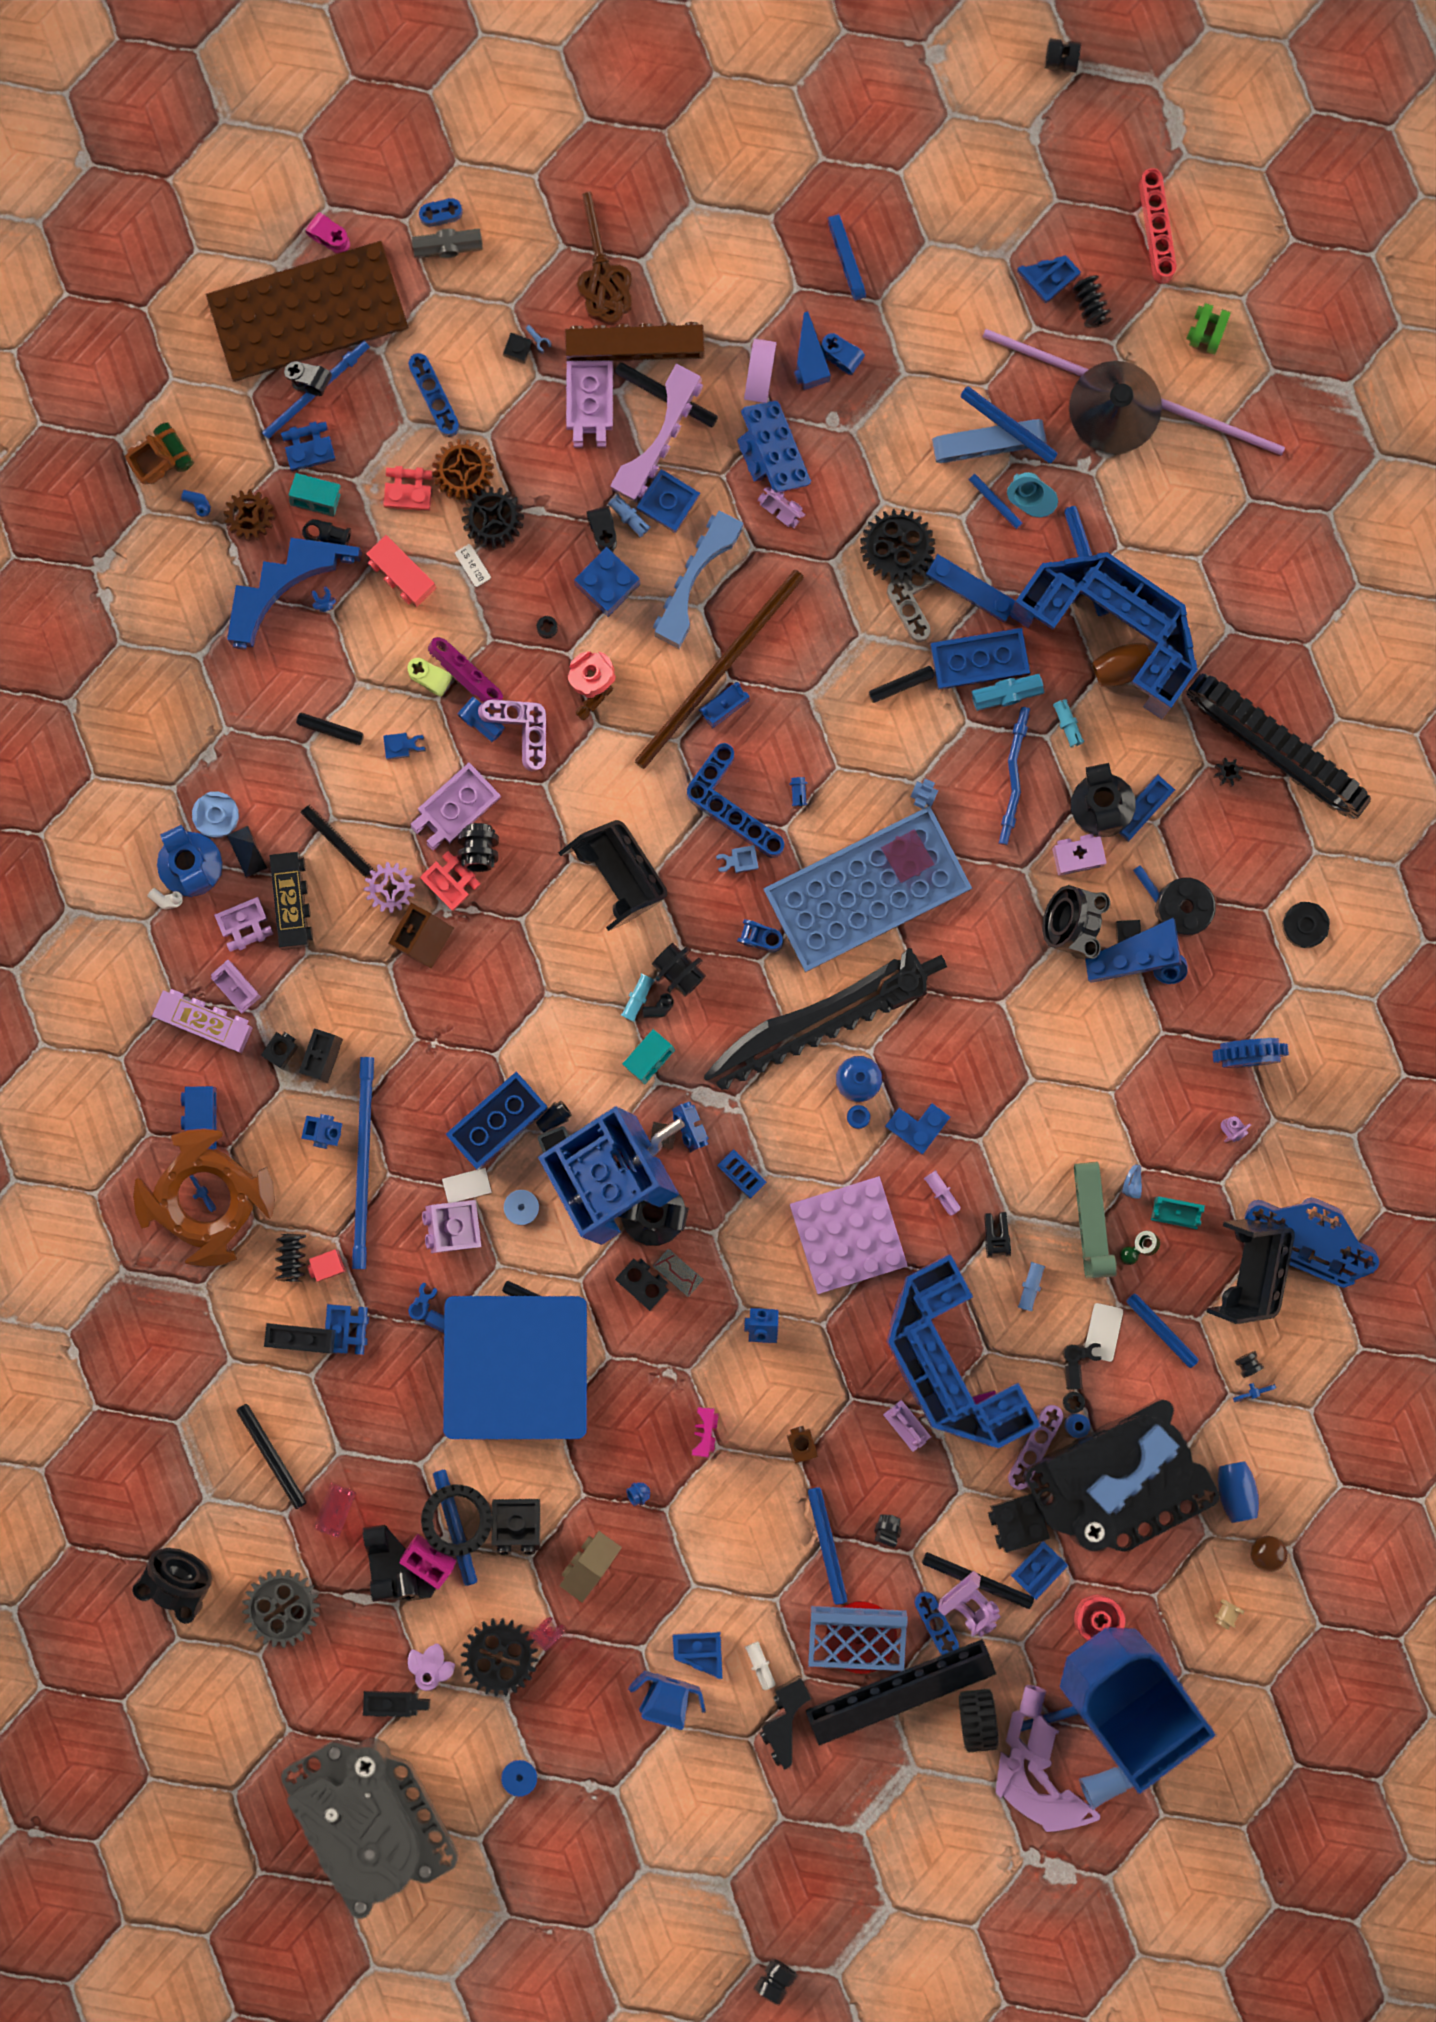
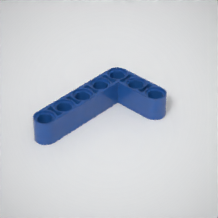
M727 743L717 745L688 785V801L749 844L755 845V848L770 858L779 857L784 850L783 838L714 790L734 761V749L731 745ZM722 750H726L731 756L728 760L722 761L718 758L717 754ZM713 769L717 772V776L714 779H707L704 776L705 771ZM694 788H700L704 794L701 798H694L691 795V791ZM714 801H719L723 805V808L718 812L710 809V804ZM737 814L742 818V822L738 825H733L729 822V817ZM750 828H758L761 831V835L758 838L750 837L748 834ZM770 841H777L780 844V849L772 852L768 849L767 844Z

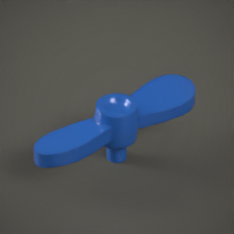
M194 1174L190 1175L189 1177L197 1189L193 1198H202L209 1211H215L216 1206L207 1195L209 1194L205 1186L201 1187Z
M1254 1383L1249 1384L1251 1389L1249 1393L1234 1397L1233 1400L1234 1402H1239L1249 1397L1251 1399L1260 1397V1393L1276 1389V1385L1273 1384L1258 1389L1255 1388Z

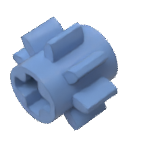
M925 779L923 783L917 781L910 796L916 799L913 805L924 809L926 804L932 806L939 791L933 788L934 782Z

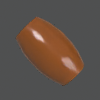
M1132 643L1116 647L1093 661L1092 665L1099 685L1101 687H1110L1132 682L1151 655L1146 643Z

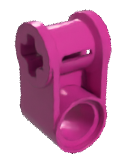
M318 212L306 228L305 233L311 239L324 245L336 254L348 251L350 241L346 231L327 216Z

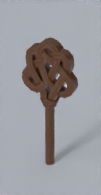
M585 192L583 193V199L594 250L593 270L584 271L578 277L577 288L579 294L586 299L585 306L588 315L593 319H600L605 324L614 325L632 307V297L629 292L632 285L631 273L628 268L622 265L610 266L609 259L603 253L592 193ZM601 266H602V268H603V270H604V272H605L604 275H602V274L600 273V272H601ZM618 275L623 276L624 282L620 279ZM588 280H590L589 286H588V289H587V288L585 287V283H586ZM610 281L615 285L618 291L615 290L614 286L610 283ZM597 284H600L598 288L597 295H595ZM606 292L611 298L609 301L605 300Z

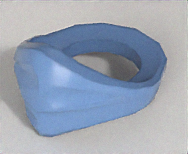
M1137 1164L1132 1166L1123 1185L1122 1193L1130 1198H1141V1166Z

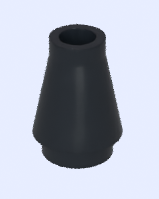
M563 1101L554 1102L544 1115L536 1121V1124L545 1133L569 1121L568 1118L572 1114Z

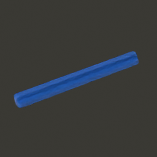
M967 386L962 391L960 397L1045 461L1052 463L1056 459L1058 453L972 388Z
M1071 506L1066 508L1064 513L1078 557L1092 556L1077 507ZM1093 601L1098 616L1109 614L1107 610Z
M439 1470L433 1473L437 1490L450 1485L446 1470ZM454 1497L447 1498L441 1502L452 1544L465 1543L467 1541ZM471 1555L456 1556L464 1585L469 1586L477 1583L478 1580Z
M820 1487L811 1488L808 1490V1495L835 1605L844 1604L848 1599L822 1489Z

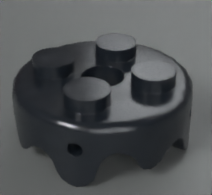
M1190 877L1175 879L1164 886L1159 892L1155 905L1156 917L1162 923L1174 918L1177 935L1182 937L1193 936L1205 930L1211 924L1216 911V902L1210 888L1200 880ZM1183 900H1188L1192 903L1193 908L1190 913H1185L1181 910V902Z

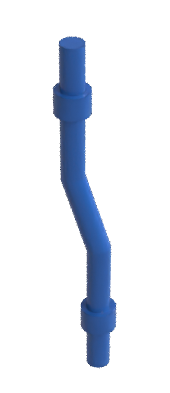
M1021 707L1018 722L1014 725L1012 732L1014 738L1008 757L1012 792L1006 815L1002 818L1001 826L1003 827L999 839V844L1005 846L1008 845L1011 829L1015 827L1016 818L1014 817L1021 794L1017 759L1023 737H1026L1028 729L1026 724L1030 708Z

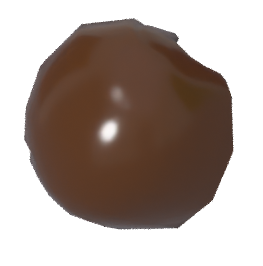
M1266 1535L1255 1541L1252 1545L1250 1556L1257 1568L1265 1572H1275L1280 1570L1287 1562L1288 1551L1280 1539Z

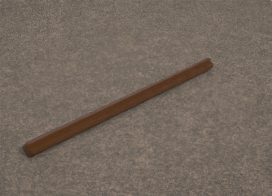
M796 569L793 570L635 759V763L640 768L645 769L800 584L804 578L801 572Z

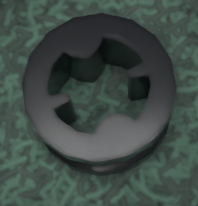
M543 616L537 621V632L542 638L549 639L556 635L558 628L557 622L553 617ZM544 622H548L549 625L553 624L550 627V632H546L545 629L541 630L544 627Z
M1069 1392L1063 1398V1407L1070 1413H1079L1085 1406L1083 1396L1077 1392ZM1073 1396H1077V1401L1080 1402L1078 1408L1074 1406L1075 1409H1071V1404L1068 1403V1399H1073Z

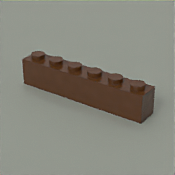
M669 322L663 323L662 326H653L650 323H643L639 327L619 324L616 327L607 328L605 325H595L593 328H584L578 325L571 326L570 329H565L566 361H636L704 358L703 324L687 322L685 325H676Z

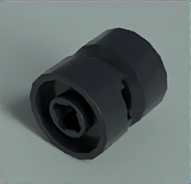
M1049 38L1045 69L1058 70L1059 67H1062L1063 71L1076 73L1080 58L1081 42L1068 41L1064 44L1061 39Z
M771 1958L765 1969L767 1975L759 1978L754 1989L767 2000L781 2005L787 1995L785 1988L793 1985L798 1974L781 1961Z

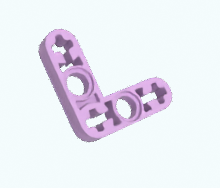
M487 700L480 705L478 713L485 722L522 725V762L527 770L537 771L545 765L546 712L541 704ZM490 706L491 710L501 709V712L490 716L489 712H486L485 709ZM512 706L517 710L516 719L508 717V707ZM534 710L539 716L534 719L529 712ZM534 723V725L539 724V727H538V726L529 727V725H531V724ZM530 731H535L538 733V743H532L530 741ZM539 747V750L534 751V749L529 750V748ZM533 755L539 761L535 765L529 760Z

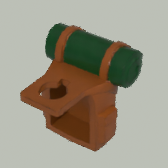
M169 422L157 426L153 431L154 436H146V441L140 440L128 449V453L125 455L131 470L142 484H154L165 476V472L173 467L178 472H184L194 464L190 453L186 450Z

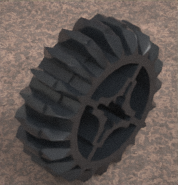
M489 487L490 493H485V490L481 489V496L473 493L472 496L475 501L467 499L466 504L470 508L465 507L462 510L466 514V516L462 517V522L467 523L463 526L464 531H470L468 533L469 539L476 537L474 541L476 545L483 541V548L487 549L489 543H492L493 549L497 548L496 543H500L501 547L504 548L506 547V539L509 543L514 542L511 535L519 537L520 533L515 528H523V523L520 520L524 519V514L519 513L523 510L522 505H516L518 502L517 497L510 499L512 495L510 491L503 495V488L499 487L497 493H494L493 487ZM488 502H499L493 507L484 506ZM505 506L512 513L510 524L502 517ZM476 512L484 519L481 530L474 524ZM496 514L498 520L493 519L490 522L488 516L493 517ZM496 528L503 531L498 534H487Z

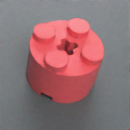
M1097 1594L1081 1600L1075 1610L1074 1622L1078 1633L1088 1641L1104 1628H1125V1615L1121 1607L1114 1600ZM1101 1614L1105 1621L1100 1622L1098 1626L1094 1619Z

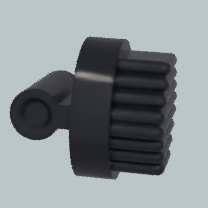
M889 1514L879 1515V1521L875 1524L874 1529L876 1534L875 1541L895 1548L897 1538L901 1536V1519Z

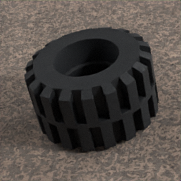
M982 1689L960 1692L959 1709L966 1751L972 1753L997 1750L999 1745L995 1703L991 1690Z

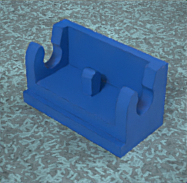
M735 682L698 711L713 729L747 704L750 696L741 689L739 682Z

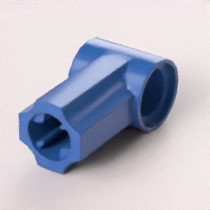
M472 697L457 715L466 724L476 728L493 743L502 734L505 727L501 723L483 721L478 713L482 703Z

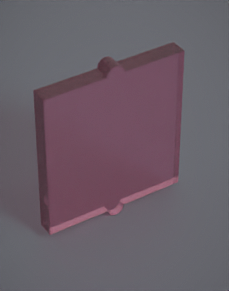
M915 829L901 837L896 836L894 841L881 847L900 883L915 875L920 876L922 871L935 865Z

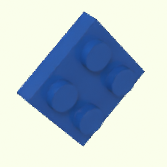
M660 469L636 509L676 533L699 498L700 492Z

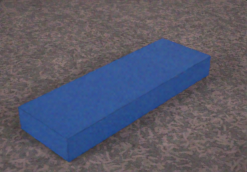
M1157 775L1135 799V813L1132 821L1119 834L1129 842L1175 789Z

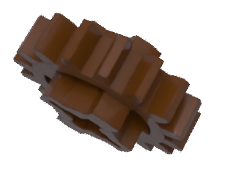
M251 489L248 490L247 495L242 490L239 491L240 497L238 498L232 495L233 503L226 502L229 510L223 511V514L229 517L224 521L227 526H230L229 531L231 533L237 531L236 536L239 539L245 535L247 541H250L253 535L258 540L259 533L266 536L265 528L273 527L269 520L275 519L274 514L269 513L274 510L272 505H267L269 499L267 497L261 499L262 494L259 491L256 495H253ZM246 501H254L253 503H244ZM238 509V516L234 520L235 511ZM264 510V518L261 522L260 515L263 513ZM249 512L250 514H253V517H246L245 514Z

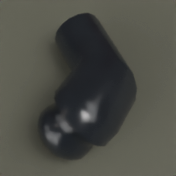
M663 993L655 1006L643 1007V1018L665 1017L674 1004L672 995Z

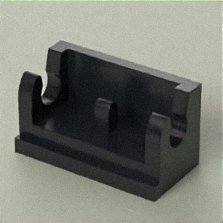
M314 1028L299 1073L328 1083L343 1039Z

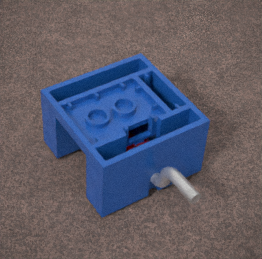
M615 1106L538 1157L580 1237L603 1245L621 1233L614 1220L619 1215L643 1200L661 1207L679 1195L661 1160L654 1155L661 1150L664 1139L685 1126L680 1118L656 1133L650 1142L638 1118ZM615 1156H616L617 1159H618V1162H617V1163L615 1162V1160H614V1158H613V1157H615Z

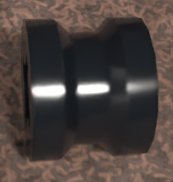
M1256 1351L1245 1354L1234 1361L1237 1366H1240L1243 1378L1264 1369L1263 1364L1257 1360L1258 1355Z

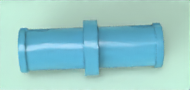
M1064 699L1062 702L1054 703L1053 707L1061 722L1059 726L1064 730L1070 748H1073L1075 744L1078 746L1084 743V740L1077 727V718L1073 717L1067 703L1068 701Z
M641 973L634 991L629 993L630 999L621 1016L633 1022L635 1021L642 1004H645L647 1001L645 998L655 981L654 979Z

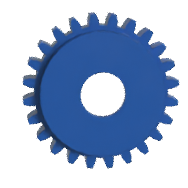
M1259 1038L1226 1042L1220 1044V1049L1212 1051L1213 1062L1222 1063V1068L1276 1064L1282 1062L1281 1057L1289 1055L1288 1044L1280 1043L1279 1038Z

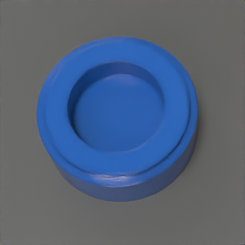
M862 1105L853 1106L847 1113V1122L855 1129L866 1127L870 1121V1112Z

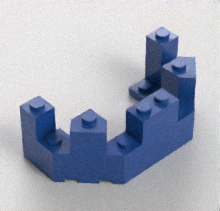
M1108 552L1087 557L1070 558L1053 563H1042L1015 601L1009 616L1026 628H1029L1036 618L1054 630L1071 604H1074L1081 593L1157 644L1131 683L1150 696L1143 707L1162 720L1198 670L1185 605Z
M951 1254L946 1255L905 1278L890 1321L891 1327L886 1342L896 1360L895 1363L917 1405H920L930 1427L999 1449L1041 1425L1019 1383L975 1405L931 1321L936 1316L973 1298Z

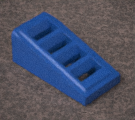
M734 1149L717 1165L749 1199L767 1183ZM736 1158L738 1162L728 1170L726 1166ZM742 1164L745 1168L735 1177L732 1173ZM749 1171L751 1175L741 1183L739 1179ZM756 1178L758 1181L748 1190L746 1186Z

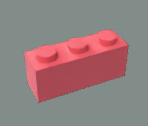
M387 535L366 553L369 559L367 564L376 573L380 570L386 576L384 581L392 589L397 587L402 592L400 597L408 605L413 603L418 607L436 589L435 583Z

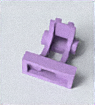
M973 1571L939 1600L938 1610L944 1616L952 1609L960 1611L967 1618L965 1623L969 1630L972 1631L971 1635H979L981 1638L984 1634H988L997 1627L995 1622L1001 1616L998 1614L999 1608L993 1601H988L977 1590L981 1577ZM970 1599L976 1601L981 1607L976 1612L966 1604Z

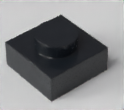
M511 332L503 351V356L525 364L533 341Z
M1140 920L1116 921L1117 943L1141 933Z

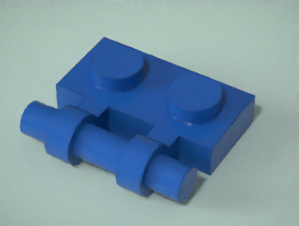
M315 421L309 423V426L301 428L292 427L289 428V431L281 432L283 442L293 441L292 446L285 447L291 472L336 461L330 436L320 437V432L328 431L326 421L321 423ZM313 435L314 440L304 443L300 442V437Z
M327 1304L325 1329L336 1330L333 1353L347 1354L348 1344L355 1345V1354L364 1355L365 1345H367L368 1338H365L366 1325L369 1324L370 1318L367 1317L368 1307H359L358 1316H351L352 1306ZM350 1323H357L356 1337H349Z

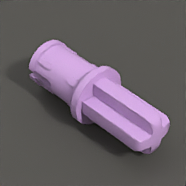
M936 1170L924 1178L936 1195L934 1198H938L950 1216L961 1209L949 1191L951 1188H947Z

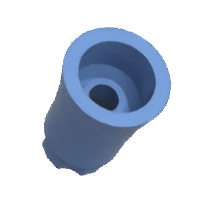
M1113 1767L1095 1775L1079 1778L1083 1794L1092 1810L1133 1787L1119 1767Z

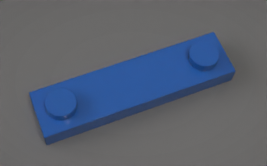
M939 554L935 556L925 576L1002 622L1007 620L1015 603L1014 599Z

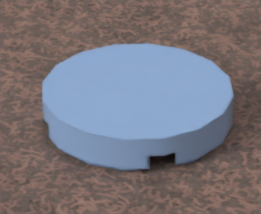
M219 791L208 792L195 802L192 809V820L196 828L204 836L222 838L229 835L236 828L239 821V809L235 801L227 794Z

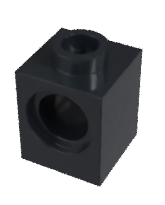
M285 1031L282 1035L276 1032L261 1056L283 1070L299 1046L294 1044L296 1039ZM279 1043H285L287 1046V1051L283 1055H277L275 1052V1048Z

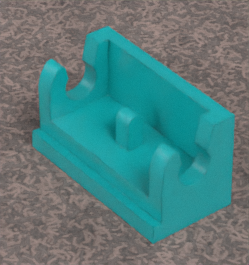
M295 473L288 495L290 505L335 517L341 495L339 494L341 486L337 483Z
M652 1029L622 1065L645 1085L675 1052V1048L658 1032Z
M1158 1196L1154 1199L1151 1220L1198 1229L1201 1225L1200 1218L1204 1212L1205 1205Z

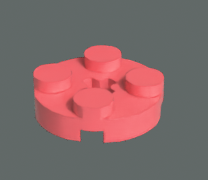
M583 652L575 657L569 666L568 680L577 693L584 695L586 698H593L604 692L616 679L611 660L602 652ZM589 670H591L592 672L596 671L595 675L592 677H588L587 672Z

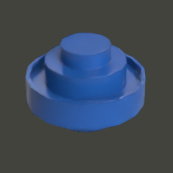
M1180 955L1182 965L1153 970L1154 976L1164 984L1179 983L1186 977L1188 972L1186 959Z

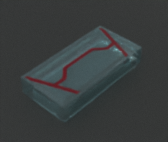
M669 1248L653 1265L655 1269L687 1297L704 1280Z

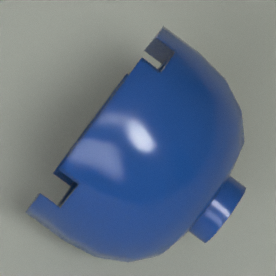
M853 1056L846 1059L839 1066L836 1073V1085L840 1094L847 1100L865 1102L872 1099L879 1092L882 1085V1072L872 1059L865 1056Z

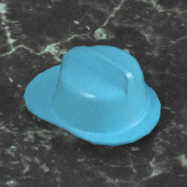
M1033 473L1015 474L1014 481L1011 482L1007 489L1009 501L1033 517L1048 516L1055 511L1058 505V497L1055 491Z

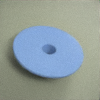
M516 1190L510 1193L504 1202L506 1217L517 1225H526L532 1222L539 1211L537 1198L527 1190Z

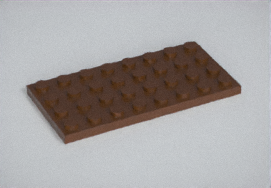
M382 241L206 294L233 382L285 367L294 361L301 362L360 344L363 341H370L409 329Z

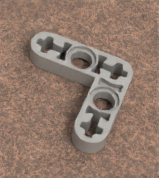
M927 562L928 569L932 562ZM920 568L921 575L924 578L922 585L915 586L907 576H904L903 583L897 578L893 583L890 582L887 588L890 602L909 636L916 642H923L929 637L930 626L913 595L937 583L934 580L929 581V578L925 576L926 572L922 568ZM893 586H897V588L902 587L903 590L901 592V595L903 599H905L906 597H908L909 599L904 600L900 605H898L897 602H900V597L897 593L892 594L894 590ZM905 605H911L915 609V614L907 617L902 613V608ZM917 617H920V619L917 620V624L920 628H925L923 632L924 636H921L920 634L915 635V624L912 623L911 625H909L908 622H912Z

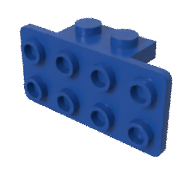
M771 401L744 407L741 413L748 431L737 442L753 481H761L767 476L773 491L776 493L808 486L811 483V479L779 402Z

